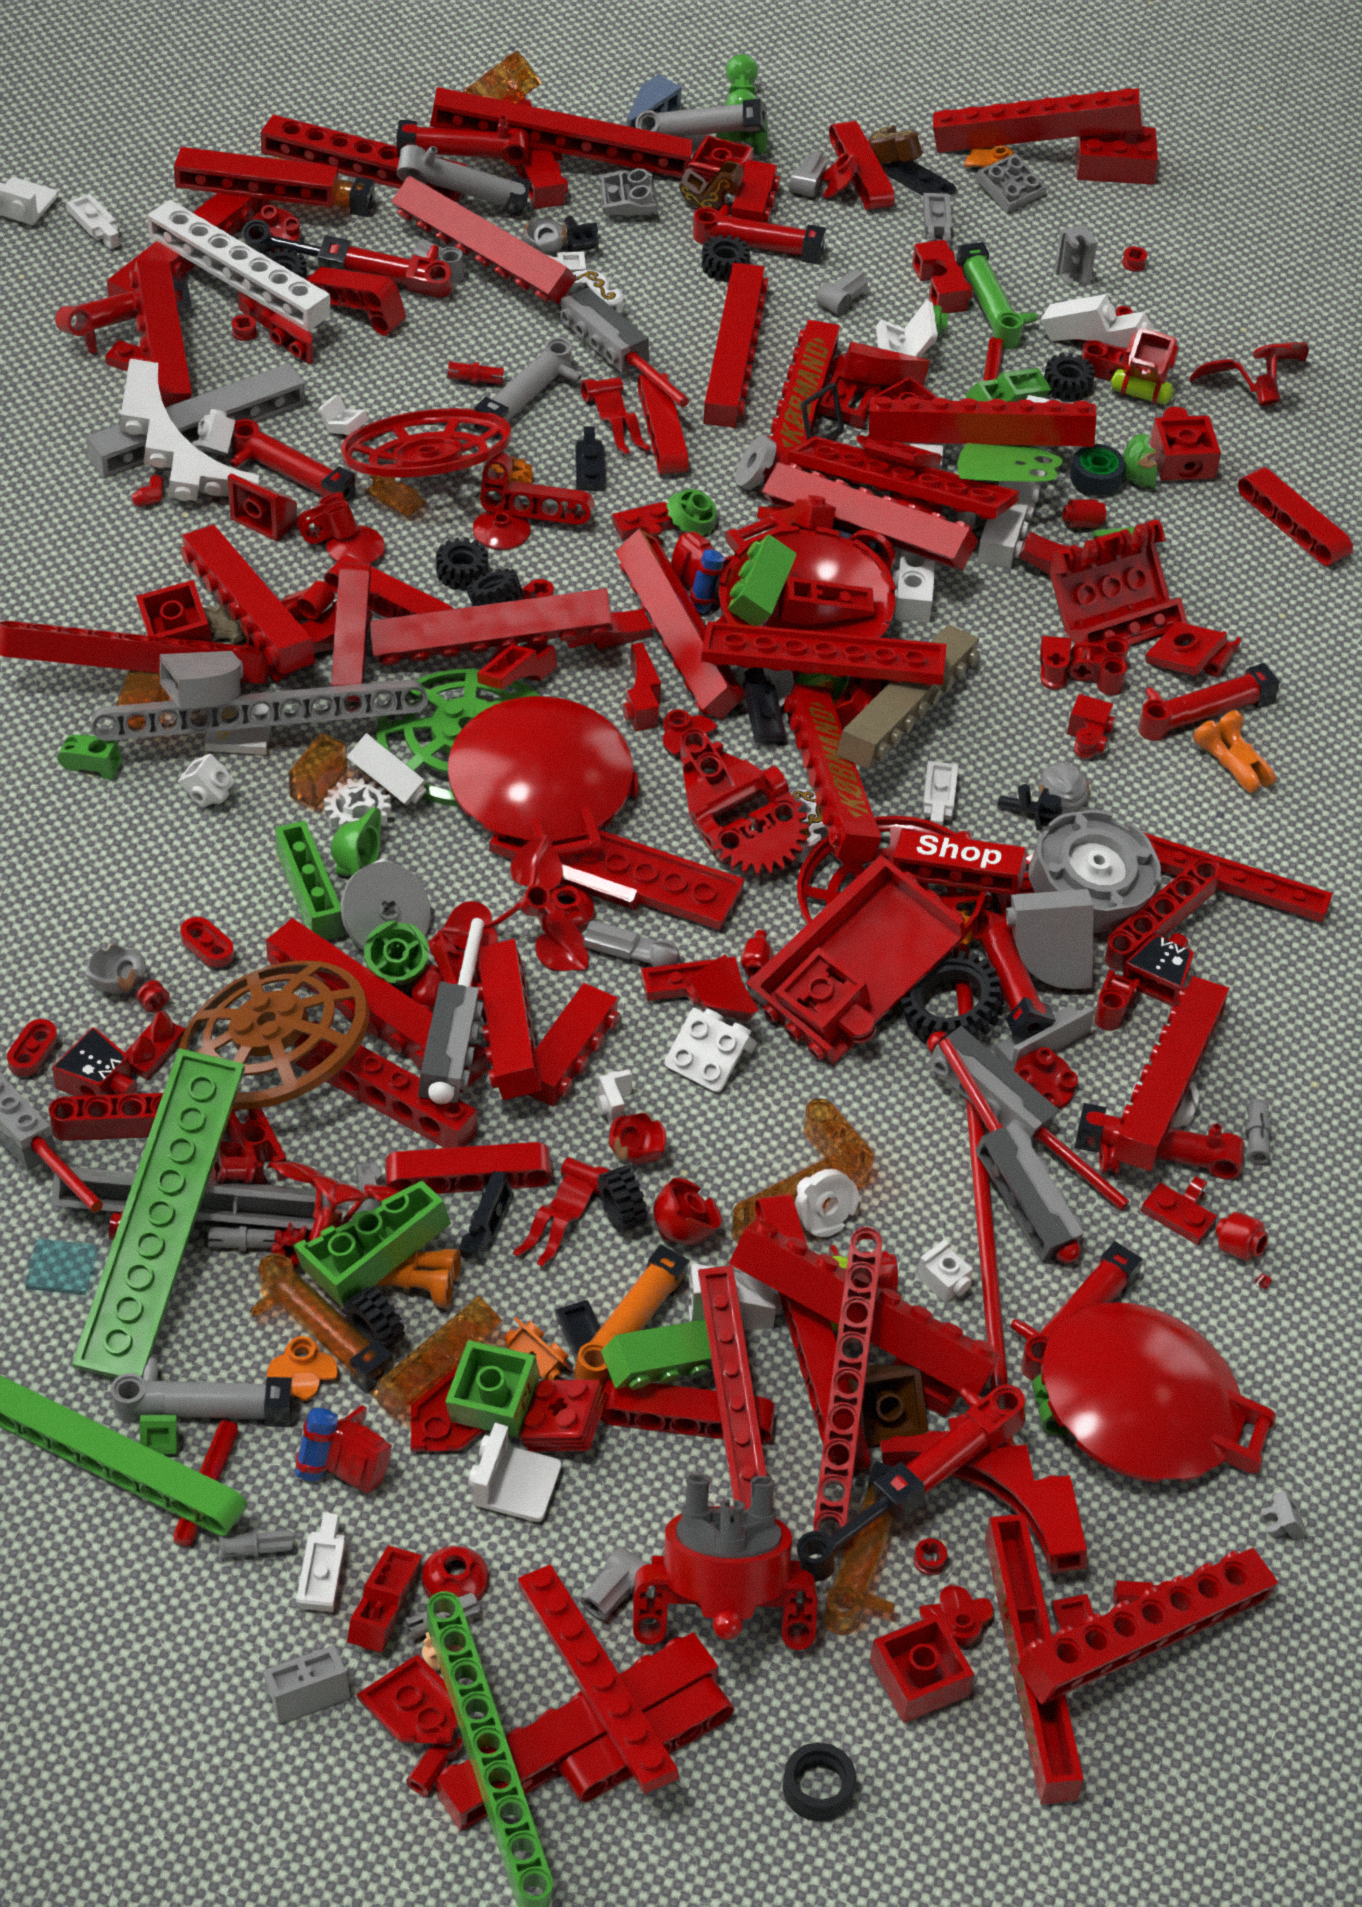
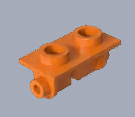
M517 1317L514 1318L519 1327L516 1331L514 1329L509 1330L504 1336L508 1349L528 1354L535 1353L540 1377L543 1380H559L562 1376L560 1370L563 1367H566L570 1372L573 1371L565 1361L569 1355L555 1342L548 1346L542 1341L541 1338L545 1334L530 1320L525 1325Z

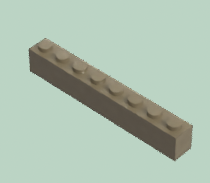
M947 625L931 641L933 643L947 644L943 685L926 686L916 682L905 681L895 683L891 681L842 730L837 755L869 770L878 760L883 761L888 750L898 745L902 735L910 733L915 722L918 719L922 720L930 706H936L941 695L944 692L948 693L957 679H962L969 666L973 667L980 653L977 650L979 638L951 625Z

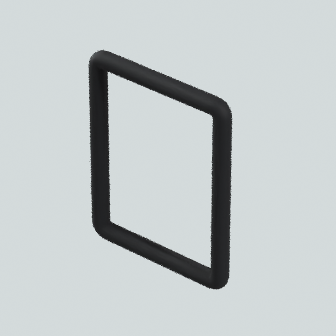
M834 382L801 403L807 440L812 437L807 405L831 389L838 428L823 438L830 440L844 429L838 389Z

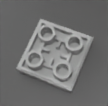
M1016 153L977 171L975 175L979 183L1006 213L1044 196L1047 192L1046 186Z

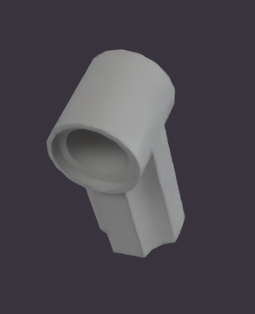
M813 151L811 154L806 155L800 168L793 170L789 182V192L813 198L816 197L821 177L827 168V160L823 157L822 153Z
M421 239L416 243L412 255L426 258L431 245L435 244ZM439 247L437 260L444 261L450 266L453 283L460 282L464 277L462 251L455 247L444 249Z
M857 269L853 272L850 271L834 284L825 282L817 292L816 302L833 313L842 315L849 308L851 300L867 289L868 281L865 279L863 272Z
M620 1546L606 1561L603 1573L581 1595L580 1603L585 1607L587 1613L595 1619L606 1620L629 1593H634L635 1574L640 1567L647 1564Z

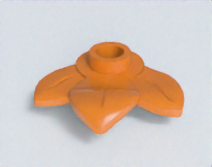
M1003 145L970 149L971 154L965 159L964 167L985 168L1012 155L1013 151Z
M298 1336L289 1342L284 1354L271 1361L268 1366L267 1377L292 1378L293 1396L301 1401H307L316 1395L320 1380L327 1381L337 1378V1364L332 1356L320 1352L318 1345L311 1338ZM302 1353L307 1354V1356L299 1357L297 1355Z

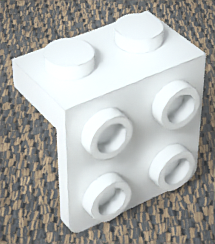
M10 178L6 184L0 183V215L34 225L56 200L57 191L19 178Z
M926 300L905 328L881 319L876 325L878 348L922 358L929 346L934 345L938 337L933 303Z
M693 1007L664 1063L666 1067L714 1092H720L742 1051L744 1050L752 1054L757 1042L750 1037L752 1031L736 1022L731 1027L722 1022L724 1017L708 1008H706L705 1012H702Z
M494 1423L490 1436L484 1435L479 1449V1456H482L480 1464H474L469 1475L468 1486L473 1487V1505L540 1522L546 1514L561 1471V1462L557 1458L508 1446V1426Z

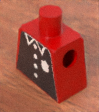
M1180 933L1172 934L1169 940L1159 935H1152L1127 960L1123 977L1131 980L1135 978L1140 979L1139 992L1170 1006H1178L1176 1004L1180 990L1185 986L1194 952L1186 948L1189 943L1188 939Z
M94 1027L52 1067L55 1088L73 1096L114 1095L115 1093L134 1094L138 1086L137 1082L130 1078L131 1068L128 1055Z

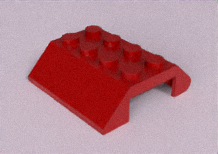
M1158 519L1136 525L1133 535H1131L1130 530L1123 529L1119 532L1116 531L1097 537L1094 540H1088L1084 542L1082 552L1076 544L1069 548L1066 547L1054 551L1050 578L1064 630L1072 638L1074 644L1090 642L1102 645L1106 637L1118 635L1125 638L1130 645L1166 633L1176 621L1188 624L1181 597H1169L1155 544L1166 541L1162 524ZM1086 650L1083 652L1084 657H1086Z

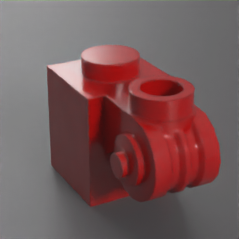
M1078 694L1070 715L1067 735L1076 737L1073 751L1078 757L1088 759L1094 757L1097 753L1103 755L1108 740L1105 734L1112 733L1116 717L1111 716L1113 703Z

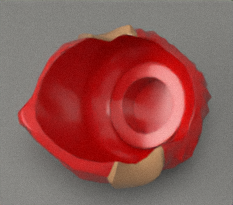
M648 1112L620 1116L612 1122L609 1129V1146L620 1160H625L632 1164H643L659 1161L662 1158L667 1139L662 1121L654 1120Z

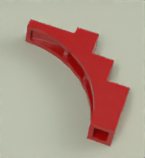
M966 1414L948 1418V1431H929L922 1435L894 1436L888 1440H881L882 1463L894 1467L901 1461L904 1465H907L966 1420ZM1006 1444L1000 1448H995L992 1452L985 1448L950 1475L951 1477L968 1481L992 1493L1011 1507L1017 1515L1026 1514L1028 1527L1044 1552L1051 1574L1087 1569V1548L1071 1476L1050 1475L1040 1480H1034L1027 1444Z

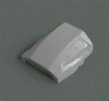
M635 169L631 172L622 170L598 175L604 214L627 216L659 214L652 173H648L644 169Z

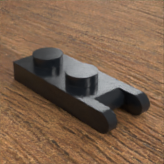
M899 160L886 166L887 176L922 196L924 193L941 194L940 192L944 191L952 195L956 192V186L914 161L901 162Z

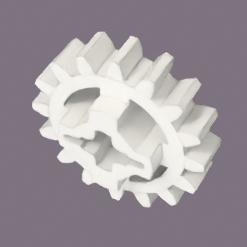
M349 778L347 779V785L338 782L336 783V790H328V797L324 798V818L329 820L330 828L339 826L340 829L345 824L363 817L371 808L377 807L381 810V825L386 826L387 817H391L390 795H385L384 787L376 789V781L365 784L364 778H360L358 783H354Z

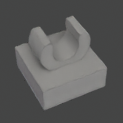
M1286 1490L1272 1495L1276 1507H1267L1261 1513L1267 1521L1278 1518L1276 1524L1266 1528L1267 1532L1272 1537H1280L1287 1532L1293 1540L1306 1536L1307 1532L1298 1504Z

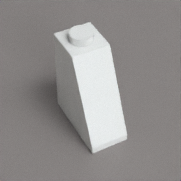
M367 733L347 756L348 759L407 806L411 801L416 804L426 792L423 786L427 781Z
M691 1264L688 1292L689 1322L704 1319L698 1270L714 1267ZM734 1272L743 1330L773 1329L775 1315L781 1314L780 1295L774 1294L773 1288L750 1275Z

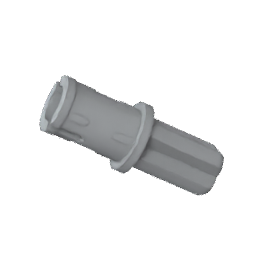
M253 1529V1532L220 1536L221 1559L253 1555L256 1559L259 1558V1553L289 1551L294 1547L293 1533L290 1530L257 1533V1530Z
M473 1593L459 1597L466 1618L480 1612L478 1600ZM427 1610L405 1618L408 1631H411L410 1636L413 1641L426 1635L428 1632ZM446 1612L436 1614L437 1617L442 1619L452 1616Z

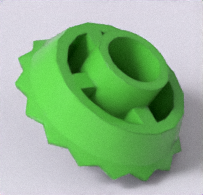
M687 489L680 493H674L672 497L668 498L669 503L666 506L669 510L668 516L673 519L674 525L680 527L681 531L697 532L703 536L704 534L710 535L712 530L716 529V523L718 522L716 506L705 493L695 489Z

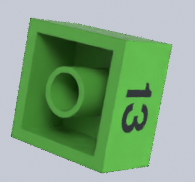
M468 1340L445 1401L451 1422L492 1431L494 1423L508 1426V1435L519 1437L524 1418L535 1392V1387L540 1378L536 1356Z

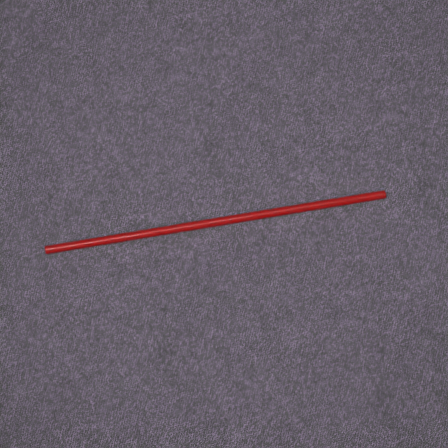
M959 943L952 950L954 958L958 957L959 951H966L967 958L969 959L968 946L966 944ZM955 980L958 1016L974 1008L972 985L964 980ZM965 1097L987 1343L991 1344L995 1352L1001 1355L990 1377L991 1391L1001 1385H1008L989 1173L975 1152L982 1136L985 1135L984 1121L975 1106ZM1005 1408L1002 1410L1009 1411L1010 1408ZM1013 1435L997 1448L1006 1444H1014Z

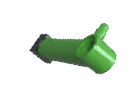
M984 242L958 245L956 262L958 266L962 267L964 278H967L994 331V337L996 339L1001 338L1004 341L1003 349L1007 350L1018 347L1023 324L1037 321V313L1018 314L1014 312L988 262L990 253Z

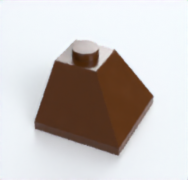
M875 1364L867 1367L860 1422L867 1446L878 1445L881 1440H888L894 1436L908 1437L928 1432L921 1370L912 1365ZM847 1378L851 1393H854L859 1385L854 1379Z

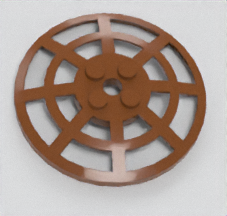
M307 960L275 964L253 971L233 981L212 996L189 1022L182 1036L179 1048L188 1050L192 1037L203 1021H208L203 1032V1047L196 1052L222 1058L216 1050L233 1041L238 1050L233 1061L245 1065L244 1076L259 1075L278 1070L283 1082L282 1085L270 1089L237 1093L232 1109L246 1110L274 1106L295 1099L317 1088L336 1074L350 1060L364 1039L369 1024V1005L358 980L348 971L336 965ZM301 971L298 974H284L288 972ZM317 972L336 975L347 981L351 988L330 991L322 981L311 976ZM289 981L282 990L264 993L262 987L264 985ZM305 983L315 988L320 994L300 999L294 992ZM250 992L252 998L238 1009L227 1008L235 1000ZM355 999V1015L348 1033L344 1035L330 1029L335 1016V1001ZM324 1004V1012L319 1025L308 1022V1012L306 1009ZM218 1020H230L229 1030L212 1040L216 1022ZM302 1034L310 1035L300 1046L286 1054L285 1049L296 1042ZM321 1040L338 1046L321 1064L298 1078L295 1077L291 1064L308 1054ZM249 1056H273V1060L267 1062L245 1064Z

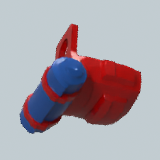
M686 532L680 535L676 543L671 564L681 582L691 588L689 596L698 612L706 613L710 611L712 603L715 601L716 587L719 586L725 564L728 565L734 555L724 557L711 546L709 540L699 533Z
M361 1405L347 1417L339 1420L338 1416L328 1409L314 1408L309 1412L303 1426L302 1442L295 1458V1475L306 1481H318L322 1479L325 1471L355 1488L370 1493L383 1481L389 1464L392 1445L386 1442L379 1434L363 1425L367 1407Z

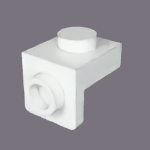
M334 395L318 409L328 433L349 436L369 420L365 410L346 409L339 395Z
M629 1069L619 1072L613 1071L599 1076L598 1096L596 1097L597 1106L600 1114L606 1115L610 1127L617 1117L624 1116V1102L621 1096L631 1094L632 1073Z

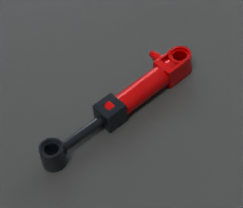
M259 219L249 221L243 228L245 244L266 255V252L271 251L272 247L289 249V251L295 250L297 253L317 257L319 267L385 276L392 279L395 283L407 285L408 291L436 298L447 296L453 289L450 266L444 261L437 260L439 251L437 245H431L426 258L412 255L411 259L354 247L351 246L350 240L328 235L324 236L321 247L275 237L273 233H270L268 224Z
M1001 1385L982 1399L976 1392L971 1391L968 1387H963L960 1390V1396L971 1407L966 1411V1420L907 1465L900 1461L875 1480V1502L830 1537L820 1531H811L802 1535L797 1543L800 1569L811 1573L815 1578V1582L828 1579L835 1569L834 1556L837 1555L838 1548L885 1512L897 1523L901 1522L925 1503V1495L981 1451L986 1448L989 1452H992L1004 1441L1020 1431L1026 1421L1025 1396L1021 1389L1013 1385ZM1010 1408V1409H1013V1410L1005 1411V1410H1002V1409ZM812 1555H822L820 1558H810Z

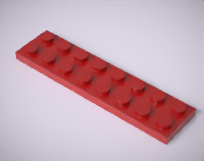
M817 436L811 437L790 450L788 455V462L798 465L803 470L815 469L822 471L824 475L829 477L840 476L848 478L849 482L854 484H870L880 491L891 490L899 492L905 498H921L931 505L943 504L952 507L956 512L979 514L980 518L986 520L996 519L1019 500L1020 491L980 480L960 479L958 474L928 466L914 467L870 454L862 448Z
M708 621L701 651V662L716 666L724 664L738 665L742 668L759 667L769 668L773 671L790 670L800 671L803 674L822 673L830 674L834 677L853 676L865 680L885 679L895 683L906 681L932 686L935 684L943 685L947 644Z
M598 830L602 843V852L592 854L589 851L559 857L563 865L637 890L640 896L639 903L718 930L722 929L744 888V878L602 830ZM494 835L489 842V851L513 859L519 849L525 845L524 839L507 836L504 839Z

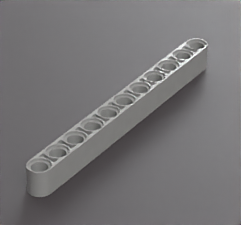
M400 680L243 694L225 704L195 709H179L173 701L108 706L98 708L93 713L91 725L93 734L98 739L111 741L416 713L426 707L428 697L420 682L416 680ZM411 690L420 692V697L415 702H407L405 700L406 694ZM380 693L390 695L389 701L384 705H378L374 702L376 696ZM354 695L360 698L358 705L353 708H348L344 705L345 699L349 696ZM325 698L329 700L328 707L322 711L314 709L315 701ZM289 701H295L299 704V707L294 713H286L283 711L284 704ZM257 704L268 706L267 713L262 716L254 715L252 709ZM229 706L238 710L236 716L231 719H226L221 715L222 710ZM202 709L207 713L204 720L197 722L190 718L194 710ZM165 712H171L176 716L175 721L171 724H163L159 718ZM133 715H141L144 717L145 722L140 727H133L128 723V720ZM101 718H110L113 720L114 725L108 730H102L97 726V723Z

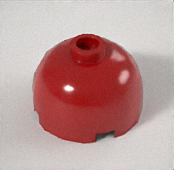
M675 1177L661 1189L654 1202L653 1214L658 1231L665 1240L692 1246L712 1236L722 1223V1217L712 1198L709 1197L705 1201L698 1194L701 1188L687 1179Z

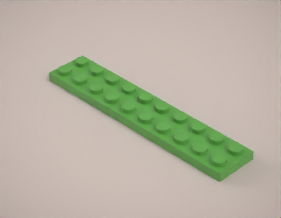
M178 1048L72 1362L74 1369L114 1379L126 1373L138 1374L143 1378L144 1368L148 1358L152 1355L244 1075L245 1065L243 1063Z

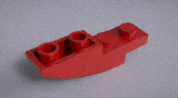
M238 290L239 310L243 314L252 316L257 322L270 329V340L276 345L281 346L309 365L313 363V341L310 331L307 332Z

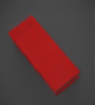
M262 1108L247 1109V1116H244L246 1123L244 1124L240 1123L235 1115V1112L238 1110L232 1109L226 1130L232 1142L240 1144L243 1149L252 1153L254 1157L255 1171L252 1183L266 1185L267 1179L264 1176L262 1163L265 1161L286 1162V1156ZM276 1170V1178L278 1181L287 1178L285 1175L281 1174Z

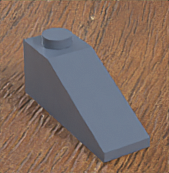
M660 74L646 81L641 86L627 117V126L636 128V118L641 112L651 110L655 113L679 110L681 108L682 87ZM651 123L650 125H648L647 130L653 127L656 123Z

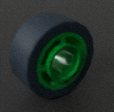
M1095 444L1094 447H1081L1074 454L1070 477L1072 483L1085 493L1108 495L1116 492L1121 487L1126 462L1123 455L1110 446Z

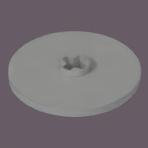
M377 862L359 869L347 882L341 898V917L348 935L362 950H364L368 935L378 925L388 921H397V923L404 924L410 923L415 925L424 936L427 933L431 915L428 895L419 879L408 869L395 863ZM388 904L390 906L388 909L389 915L384 916L382 914L384 911L382 905Z

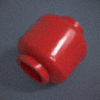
M1233 1212L1227 1218H1222L1215 1230L1220 1250L1242 1261H1249L1254 1257H1259L1264 1252L1269 1238L1262 1221L1242 1212Z

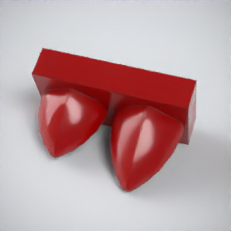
M158 1011L153 1022L125 1052L130 1060L131 1072L146 1080L156 1072L179 1046L185 1028L172 1022L167 1012Z

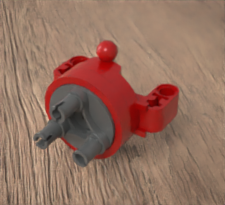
M690 1474L689 1477H686V1505L682 1507V1513L670 1520L665 1528L664 1556L652 1555V1564L640 1567L634 1577L633 1634L637 1641L646 1645H654L665 1637L668 1604H695L701 1608L704 1617L714 1619L713 1630L720 1639L727 1641L734 1640L740 1635L743 1628L742 1620L750 1619L755 1607H781L782 1638L786 1646L795 1650L809 1647L814 1642L816 1636L818 1600L815 1578L808 1571L800 1569V1561L791 1560V1531L783 1522L776 1518V1511L772 1508L775 1480L767 1476H756L751 1479V1506L748 1509L745 1508V1504L742 1501L735 1499L734 1507L730 1506V1499L723 1500L720 1506L709 1507L710 1477L704 1474ZM649 1586H654V1598H647ZM799 1591H802V1603H796ZM652 1618L655 1619L657 1622L653 1624H645L642 1621L644 1619ZM797 1623L805 1625L801 1629L791 1628L792 1625Z

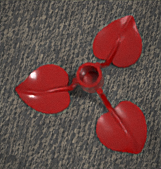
M1284 342L1268 344L1257 348L1253 352V357L1266 360L1267 374L1256 377L1257 382L1255 384L1241 363L1234 362V359L1217 360L1203 364L1193 372L1189 380L1191 383L1203 375L1238 369L1248 383L1250 391L1256 392L1259 406L1272 405L1281 400L1276 381L1277 359H1297L1305 362L1309 353V347L1306 342Z
M543 835L529 841L519 849L511 861L510 874L512 880L520 886H528L519 903L497 919L491 921V912L484 904L477 901H467L458 905L451 912L441 929L443 936L454 944L456 948L465 951L472 920L475 918L482 919L484 927L479 947H483L497 942L498 935L494 926L499 925L521 910L527 916L535 917L539 915L541 917V928L545 933L536 939L535 953L542 965L555 971H583L588 967V950L586 947H583L584 938L578 928L564 919L554 921L550 928L547 926L548 911L545 908L550 902L549 891L558 886L563 876L561 860L548 835Z
M270 1162L267 1165V1169L274 1168L288 1178L310 1183L315 1188V1209L312 1215L315 1221L309 1235L311 1240L320 1237V1232L332 1225L336 1229L348 1223L352 1215L357 1212L367 1199H376L382 1202V1200L400 1192L379 1184H365L363 1189L366 1191H362L353 1185L341 1183L336 1179L327 1177L318 1170L301 1163ZM323 1193L331 1205L323 1206L321 1210ZM356 1201L345 1217L342 1218L343 1212L336 1208L337 1205Z

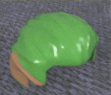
M1139 434L1129 441L1123 453V458L1126 462L1127 480H1133V484H1138L1140 487L1149 486L1154 489L1156 487L1157 463L1152 461L1151 458L1157 452L1148 445L1151 437Z

